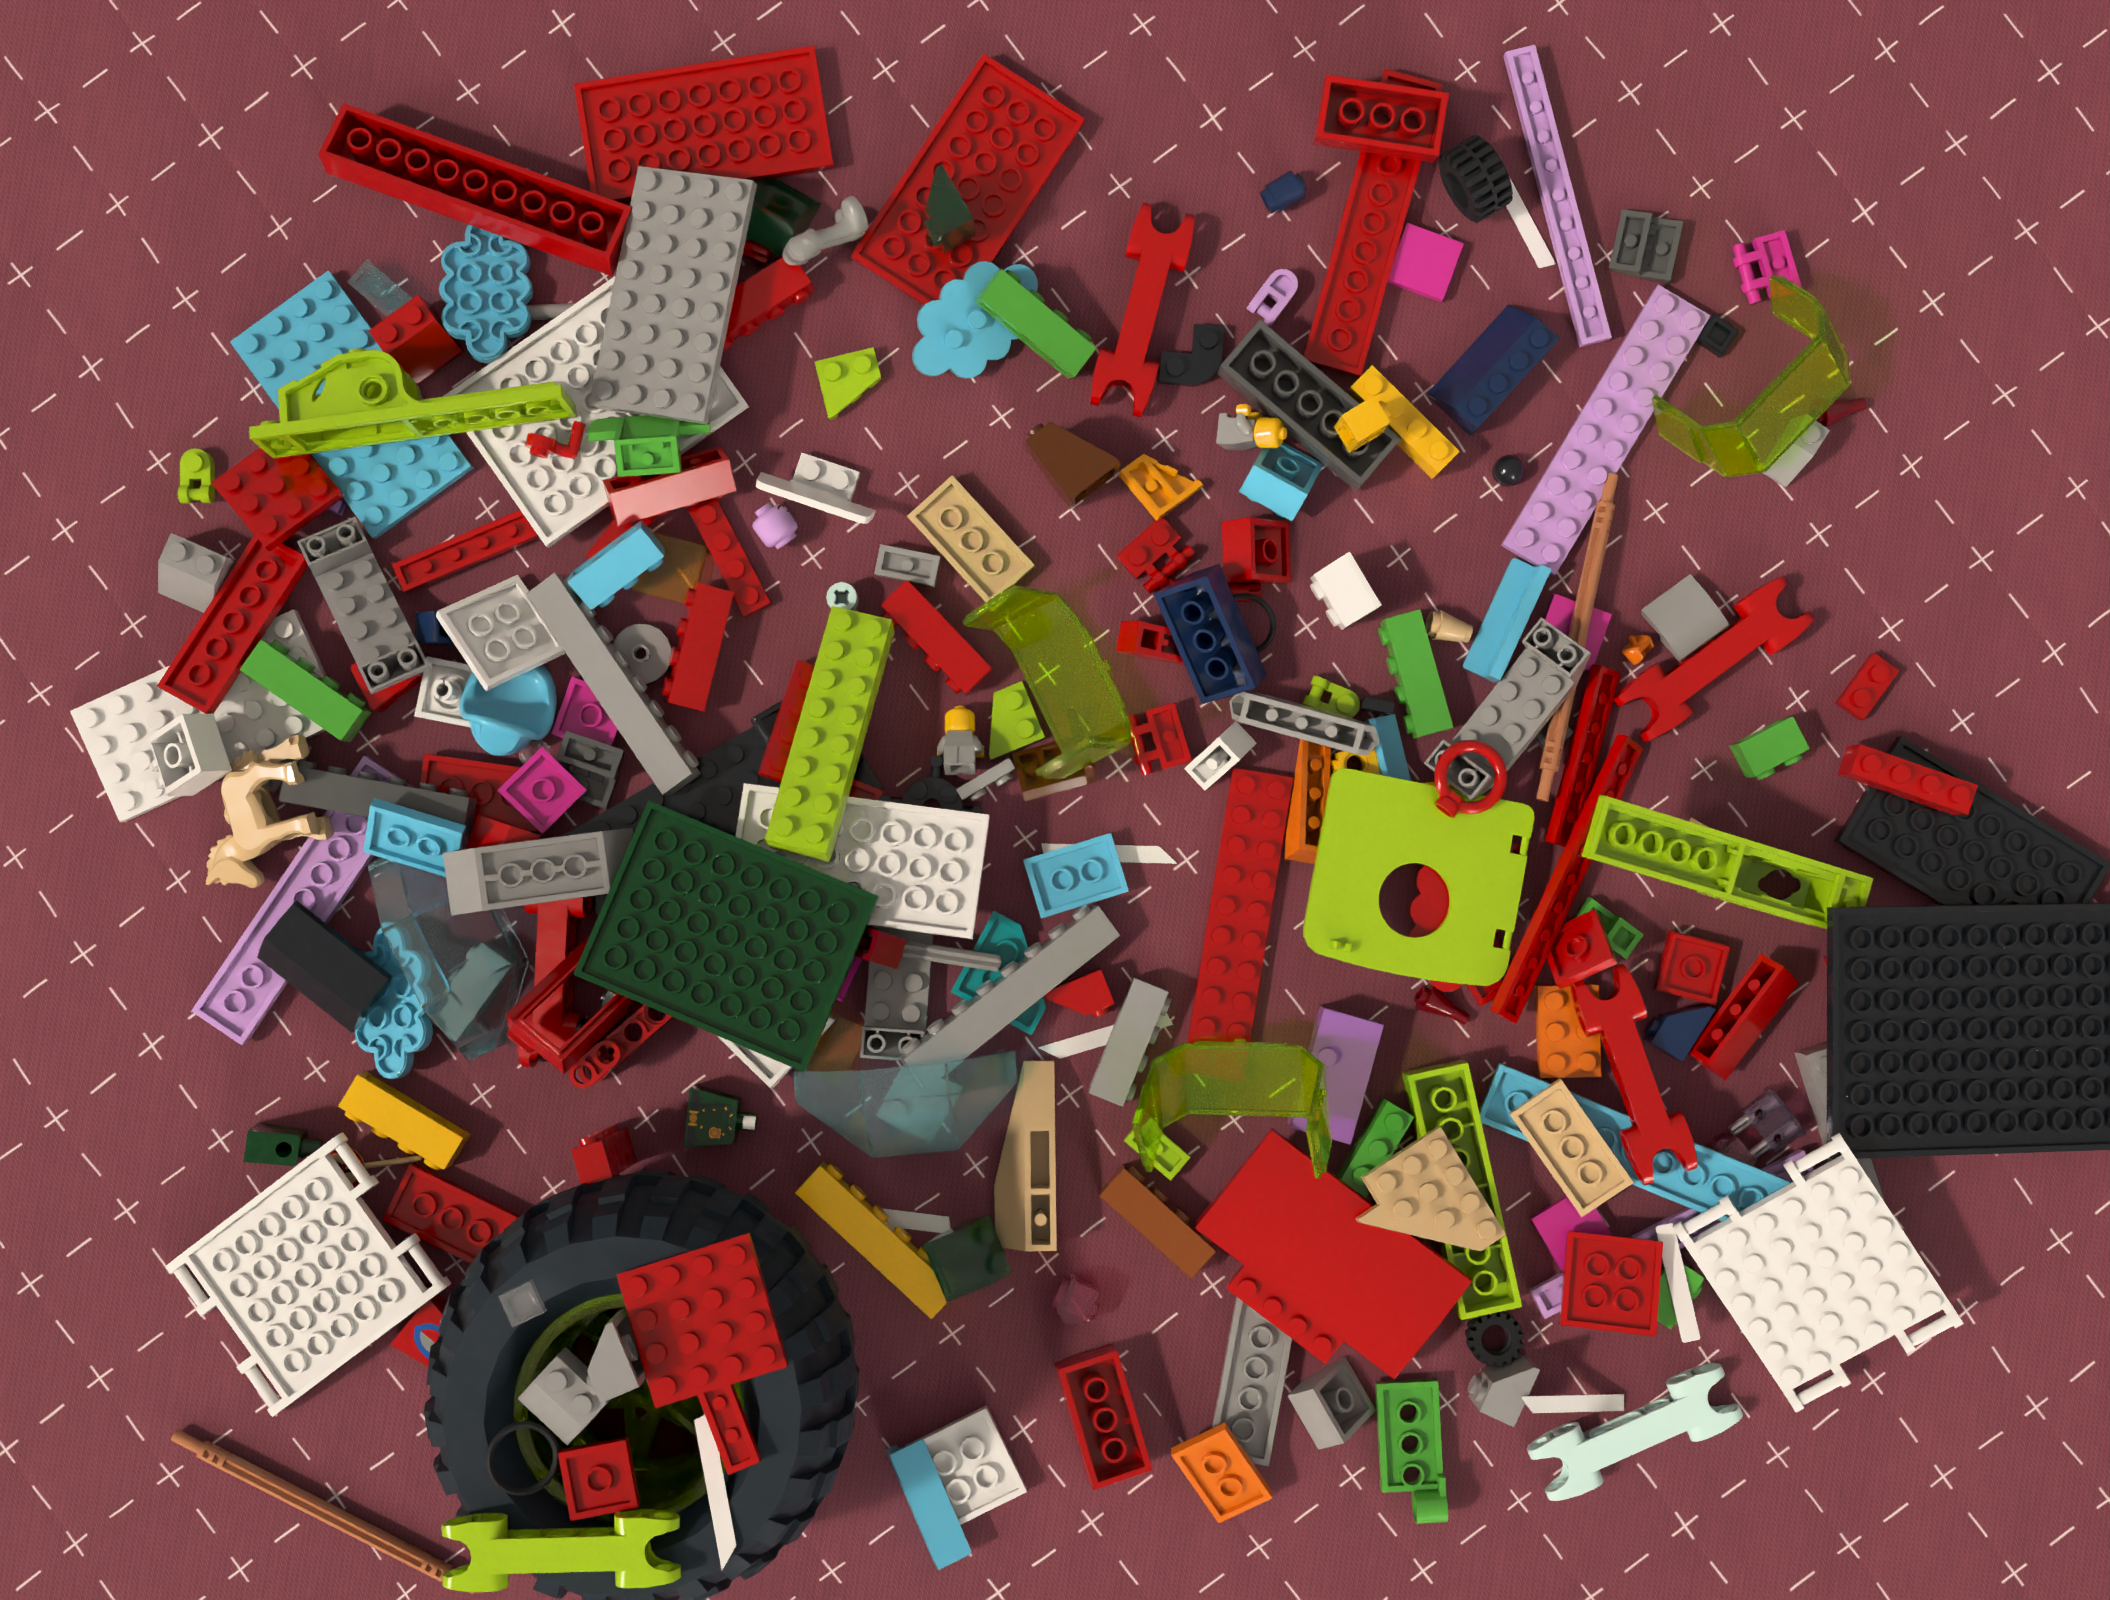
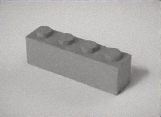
M1136 977L1132 978L1088 1088L1089 1094L1122 1107L1125 1100L1131 1102L1137 1088V1084L1133 1083L1137 1072H1143L1149 1056L1144 1054L1148 1043L1154 1045L1160 1027L1155 1026L1159 1015L1165 1016L1171 1003V999L1167 997L1168 990Z

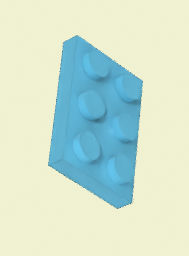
M374 798L370 804L363 852L446 877L443 853L462 850L466 826Z
M1111 833L1023 860L1041 918L1129 892Z

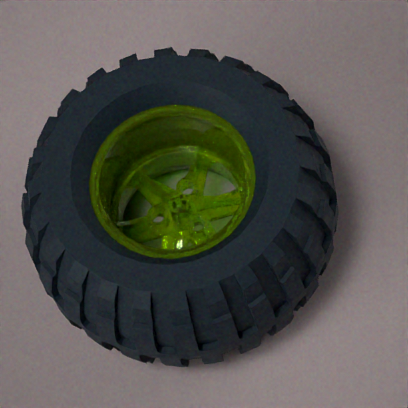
M643 1169L640 1172L627 1175L618 1174L613 1178L586 1185V1183L579 1184L540 1201L506 1227L491 1242L482 1247L466 1270L465 1278L461 1284L450 1293L440 1319L439 1332L441 1333L438 1340L430 1346L426 1385H430L429 1395L432 1396L425 1402L424 1416L431 1446L440 1447V1453L434 1458L433 1467L446 1496L456 1493L460 1500L461 1506L457 1510L456 1517L477 1513H504L508 1515V1530L614 1527L615 1513L570 1521L560 1463L556 1475L542 1490L534 1494L518 1496L505 1493L492 1482L487 1472L486 1455L495 1435L512 1423L531 1421L549 1429L518 1398L565 1347L574 1354L582 1334L598 1345L605 1325L612 1319L604 1312L612 1308L626 1307L617 1279L618 1273L750 1232L789 1363L786 1368L733 1384L762 1460L757 1464L728 1475L720 1456L736 1540V1547L723 1570L721 1569L699 1445L687 1452L668 1458H646L661 1417L697 1437L694 1420L705 1415L700 1401L696 1396L655 1408L647 1379H645L640 1387L610 1399L601 1410L624 1408L625 1437H628L640 1498V1506L635 1509L664 1510L680 1515V1528L653 1537L650 1545L651 1550L658 1558L681 1565V1578L669 1584L648 1588H620L615 1584V1571L530 1573L537 1578L533 1590L559 1599L564 1597L569 1591L582 1596V1600H678L680 1597L682 1600H704L728 1589L731 1582L737 1577L741 1576L743 1580L751 1578L771 1563L784 1545L798 1540L814 1517L824 1497L830 1494L855 1425L854 1412L858 1397L860 1369L855 1362V1337L851 1315L842 1308L837 1295L839 1289L828 1265H821L808 1249L810 1243L794 1224L787 1226L769 1213L771 1209L769 1206L752 1194L741 1195L725 1189L724 1183L697 1174L695 1177L676 1176L671 1171ZM634 1408H645L649 1418L646 1420L639 1419L635 1415ZM588 1424L568 1445L550 1430L555 1436L560 1450L604 1441ZM526 1428L517 1429L508 1433L498 1443L493 1457L494 1469L501 1481L508 1486L514 1488L532 1487L543 1480L550 1471L553 1462V1451L548 1439L539 1431Z

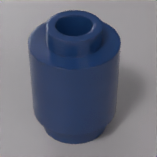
M1288 171L1266 184L1265 189L1259 193L1264 205L1271 214L1275 211L1280 213L1305 198L1304 191L1307 189V186L1299 173L1294 175L1292 171Z

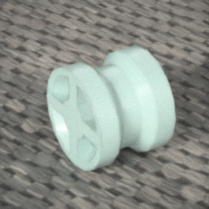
M835 583L827 591L826 599L830 608L835 606L852 611L856 610L859 597L855 589L848 583Z

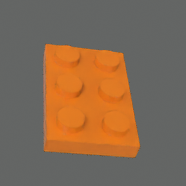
M1585 984L1592 995L1599 999V985ZM1535 985L1537 1077H1601L1600 1034L1591 1037L1584 1035L1574 1009L1570 985L1563 989H1560L1557 985Z
M1225 1422L1171 1448V1456L1218 1523L1272 1499L1271 1488Z

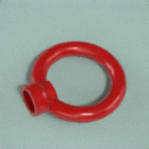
M1463 740L1448 747L1440 756L1435 767L1434 782L1440 797L1434 802V805L1445 815L1453 819L1459 812L1463 814H1478L1492 808L1502 797L1507 784V770L1500 754L1490 745L1478 740ZM1467 752L1483 755L1491 763L1494 770L1495 778L1491 791L1486 797L1475 802L1463 801L1459 795L1449 789L1447 783V771L1450 763L1460 754Z

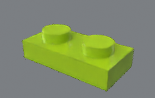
M1144 1116L1123 1139L1124 1142L1170 1181L1191 1158L1189 1154Z

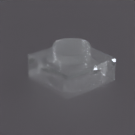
M533 1279L498 1296L512 1328L546 1311Z

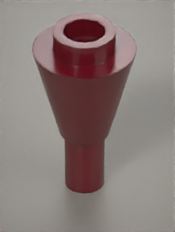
M1864 398L1851 401L1816 399L1812 402L1808 414L1809 417L1824 427H1828L1849 415V413L1865 410L1866 401Z
M1430 983L1426 986H1421L1415 994L1416 1010L1450 1017L1463 1025L1467 1023L1470 1015L1455 1007L1440 990Z

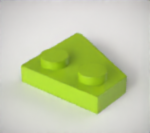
M1022 681L994 692L989 749L991 760L1045 738Z

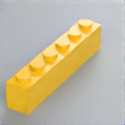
M822 1162L798 1188L795 1194L930 1319H933L957 1292L956 1277L946 1268L940 1270L933 1263L934 1257L925 1248H916L910 1242L912 1237L901 1226L895 1228L887 1221L889 1218L888 1214L878 1205L872 1207L865 1200L866 1194L857 1185L849 1186L842 1179L844 1174L832 1163L827 1165L825 1162Z

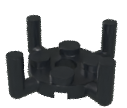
M933 755L930 759V777L914 782L907 789L903 798L886 795L879 798V801L924 806L927 800L936 799L940 802L941 809L984 814L983 809L978 806L963 805L956 788L948 781L942 779L944 760L939 755Z

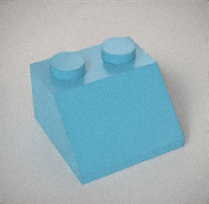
M1282 442L1279 448H1263L1239 492L1247 496L1251 501L1258 502L1271 509L1278 516L1293 521L1324 464Z

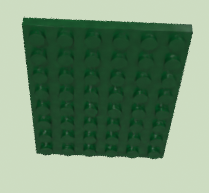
M648 800L573 975L797 1070L806 1072L877 905L879 896Z

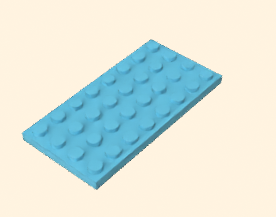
M329 270L230 341L278 409V389L293 380L299 381L321 368L320 364L337 354L348 353L349 350L356 348L382 351L368 331L372 327ZM326 380L322 382L316 394H320L323 391ZM450 435L311 453L322 470L343 493V499L374 539L380 537L474 469Z

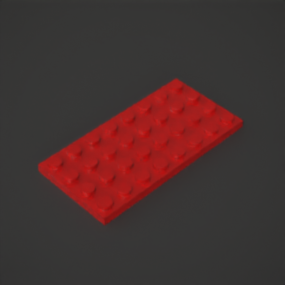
M814 45L574 83L590 190L592 193L617 202L631 201L638 166L753 181L834 168Z
M983 53L850 255L851 259L922 305L933 300H939L942 287L952 280H963L964 274L970 266L983 261L994 263L1084 126L1085 118Z

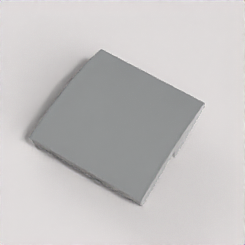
M1691 574L1641 609V615L1661 636L1660 641L1679 662L1689 657L1730 625L1711 597Z

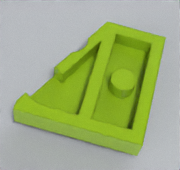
M874 347L814 361L829 420H834L838 413L850 403L853 404L862 396L864 391L872 388L882 379Z

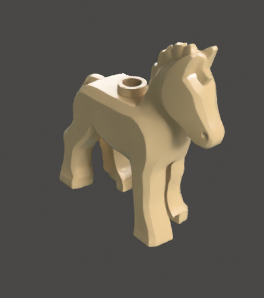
M302 734L288 738L274 748L261 751L259 756L256 755V751L253 749L249 751L244 750L243 756L238 755L230 764L232 771L224 775L221 794L225 806L224 817L227 823L231 825L233 834L218 840V845L210 849L211 853L208 855L210 859L207 861L208 876L206 885L221 882L224 886L228 883H237L250 888L259 887L265 881L264 875L253 864L251 859L266 853L282 841L295 837L307 836L317 840H327L333 837V827L327 815L315 817V813L311 812L281 821L275 803L266 787L270 779L282 780L289 785L305 782L303 775L298 770L296 761L282 763L286 759L300 760L309 755L308 744L305 736Z

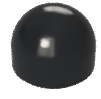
M1505 455L1499 458L1493 465V478L1501 486H1513L1522 479L1524 465L1518 457Z

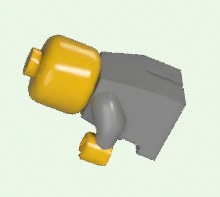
M1248 404L1236 406L1237 417L1235 418L1228 413H1219L1216 444L1226 450L1244 451L1254 447L1279 448L1282 445L1283 439L1287 437V429L1284 427L1281 419L1263 417L1260 412H1251V406Z
M955 706L954 709H950L945 714L946 735L941 738L937 746V755L944 758L945 775H959V773H962V775L976 774V758H984V746L978 737L973 735L975 732V715L964 706Z

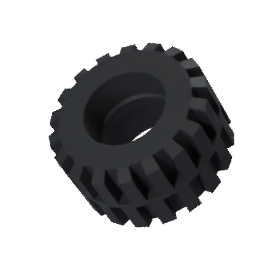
M1473 135L1440 155L1439 170L1444 187L1458 210L1469 220L1478 223L1511 203L1513 192L1508 172L1497 152L1483 138Z

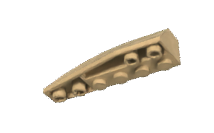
M1054 1060L1023 1061L994 1184L996 1247L1020 1251H1057Z

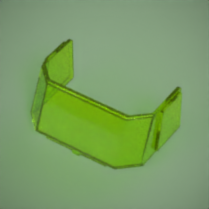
M1772 275L1769 278L1772 312L1777 318L1803 333L1812 341L1734 421L1702 426L1659 396L1655 395L1652 398L1659 435L1699 463H1705L1725 478L1766 472L1850 386L1849 354L1825 308L1821 303L1817 302L1814 295L1783 276L1777 277Z
M1011 585L965 616L966 619L963 620L965 626L993 630L1012 650L1062 752L1061 755L1035 770L1037 776L1064 779L1084 768L1083 766L1087 763H1094L1127 747L1131 743V723L1124 709L1127 706L1109 672L1112 670V667L1108 660H1103L1088 628L1083 626L1080 618L1057 593Z
M1234 1039V1042L1195 1041V1043H1182L1152 1060L1146 1084H1143L1132 1122L1140 1158L1146 1172H1152L1163 1128L1187 1114L1307 1118L1306 1134L1315 1179H1321L1322 1173H1326L1332 1143L1328 1111L1326 1066L1301 1045L1246 1042V1039Z

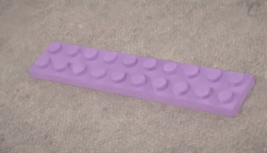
M1659 284L1654 288L1503 540L1502 547L1534 566L1542 564L1552 569L1549 574L1552 577L1556 575L1595 510L1597 502L1601 500L1607 473L1616 474L1711 315Z
M368 756L362 757L351 776L358 777L359 771L378 774L377 780L388 782L389 777L400 778ZM330 810L325 812L323 816L327 815L330 818L334 831L333 837L327 840H317L308 837L191 1012L240 1045L247 1044L288 983L257 958L265 936L296 901L300 902L326 924L329 923L374 856L363 852L368 817Z

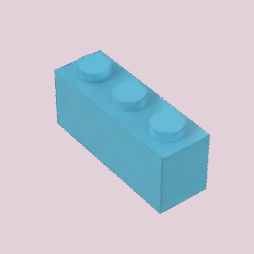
M641 520L569 573L567 583L590 610L598 605L600 608H603L615 598L614 593L622 587L627 590L636 584L639 580L638 576L645 570L652 572L664 562L662 558L665 555V548Z

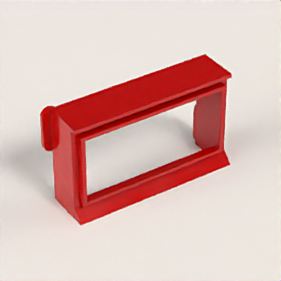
M589 936L506 1013L509 1027L507 1031L508 1038L527 1053L536 1051L563 1074L638 1003L617 993L560 1049L525 1021L540 1004L574 973Z

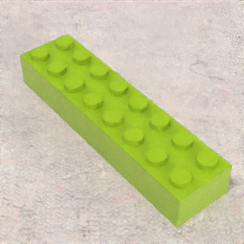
M832 606L765 836V841L771 849L821 861H831L895 633L891 619Z
M1460 1059L1402 1072L1410 1112L1414 1116L1413 1126L1416 1140L1436 1127L1442 1128L1506 1233L1468 1062ZM1506 1235L1482 1251L1439 1242L1442 1257L1472 1279V1283L1453 1306L1455 1314L1461 1320L1522 1307Z

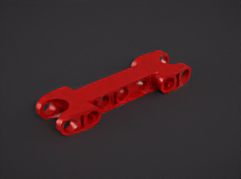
M1143 202L1133 224L1125 255L1126 258L1139 261L1118 343L1115 351L1100 348L1093 374L1090 400L1091 405L1099 407L1108 389L1116 385L1124 386L1131 391L1134 398L1132 416L1140 418L1151 397L1160 364L1145 358L1168 272L1171 269L1184 273L1192 244L1195 215L1186 213L1180 227L1175 232L1169 234L1161 233L1153 227L1151 222L1153 204Z
M1780 576L1762 585L1735 603L1732 607L1741 618L1670 671L1665 673L1657 662L1630 680L1616 694L1613 701L1618 707L1634 699L1644 700L1650 706L1651 720L1639 734L1644 742L1666 733L1690 717L1694 710L1686 700L1760 645L1770 656L1796 639L1814 621L1815 618L1810 611L1793 619L1783 617L1778 612L1776 607L1777 597L1788 584L1784 576Z
M593 896L524 905L526 913L538 914L534 987L576 948L577 918H588L593 907ZM573 974L525 1019L527 1023L559 1049L573 1036L578 1025L581 1022H586L584 1014L573 1013L575 977ZM517 1045L518 1058L522 1067L534 1068L540 1054L536 1051L527 1053Z
M1624 964L1613 966L1614 990L1612 995L1606 1000L1597 999L1593 996L1583 979L1571 984L1570 987L1574 1009L1584 1035L1591 1037L1600 1034L1632 1124L1631 1127L1619 1131L1620 1139L1631 1167L1639 1181L1645 1186L1654 1183L1652 1162L1654 1156L1660 1150L1669 1149L1672 1151L1686 1172L1697 1168V1157L1693 1138L1681 1111L1670 1114L1666 1112L1634 1023L1647 1018L1645 1004L1631 973Z
M643 1005L606 1038L585 1053L570 1068V1081L581 1089L588 1088L602 1081L674 1017L666 1014L664 1019H657L652 1013V1008ZM632 1023H636L642 1028L643 1034L638 1040L632 1038L629 1034V1027ZM612 1048L615 1050L613 1055L610 1054ZM586 1066L591 1070V1078L585 1072ZM578 1067H579V1069H578V1070H579V1075H580L581 1079H582L583 1081H585L586 1083L580 1082V1081L577 1079V1077H576V1070H577Z

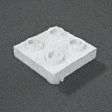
M427 656L426 660L430 669L423 672L414 716L470 727V721L461 716L459 706L463 689L473 671L468 664Z

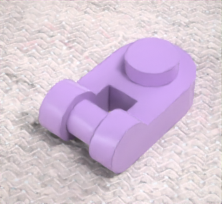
M1287 269L1274 271L1246 309L1253 314L1255 312L1264 318L1263 322L1271 327L1296 293L1298 280L1295 274ZM1267 296L1277 302L1273 308H1270L1263 302Z

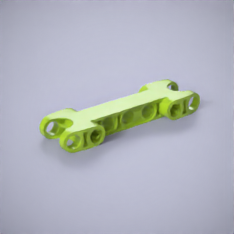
M630 1509L614 1514V1527L508 1530V1515L504 1513H477L455 1517L441 1524L442 1536L464 1543L470 1550L471 1562L468 1565L445 1571L442 1574V1586L455 1591L495 1592L509 1587V1574L615 1571V1584L620 1588H648L669 1584L681 1578V1565L655 1556L651 1550L650 1541L655 1536L679 1529L680 1515L671 1511L656 1509Z

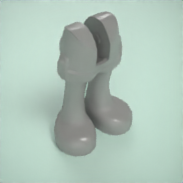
M854 196L845 198L842 201L841 208L835 212V225L816 231L811 228L790 238L783 250L784 261L791 266L803 265L811 258L819 255L823 249L855 241L863 237V232L868 229V221L860 202Z

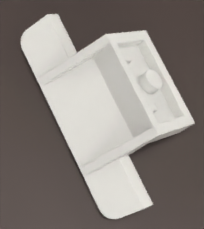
M801 453L792 480L787 481L763 472L757 478L756 487L760 490L858 523H869L876 511L851 502L860 477L859 471L805 453Z

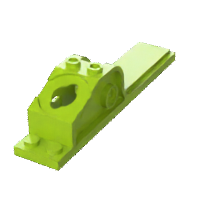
M356 348L349 350L348 353L337 354L320 364L321 368L299 381L293 380L278 389L280 423L277 421H263L259 426L249 427L250 439L272 458H281L577 417L575 403L561 384L558 385L555 381L422 399L417 383L392 356L379 350ZM326 380L323 391L320 394H316L322 382Z
M1599 795L1582 857L1696 890L1697 893L1826 930L1827 907H1865L1874 879L1604 795ZM1784 870L1791 874L1793 878L1798 879L1801 886L1797 892L1792 893L1788 898L1779 900L1769 897L1766 892L1761 891L1758 888V881L1762 877H1766L1771 871Z

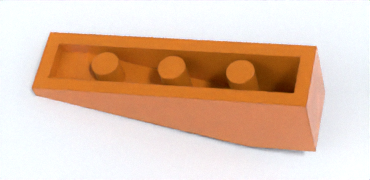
M1300 739L1286 826L1285 859L1314 864L1330 783L1331 747Z

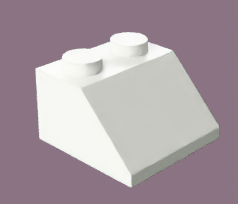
M1350 552L1310 578L1313 582L1310 584L1313 594L1318 600H1324L1328 607V610L1325 611L1328 619L1334 627L1338 625L1341 630L1381 606Z

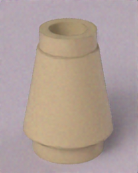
M1442 610L1438 612L1431 611L1425 623L1427 635L1432 640L1467 643L1473 631L1472 625Z

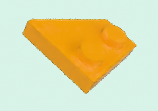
M1145 454L1131 462L1119 473V477L1156 521L1183 503L1203 486L1201 481L1195 479L1193 482L1177 474L1178 470L1168 465H1161L1157 460Z

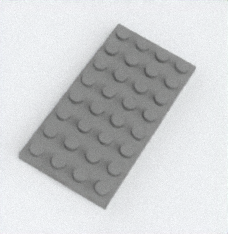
M638 166L630 204L632 210L624 232L589 401L590 406L599 409L708 425L757 187L753 180Z

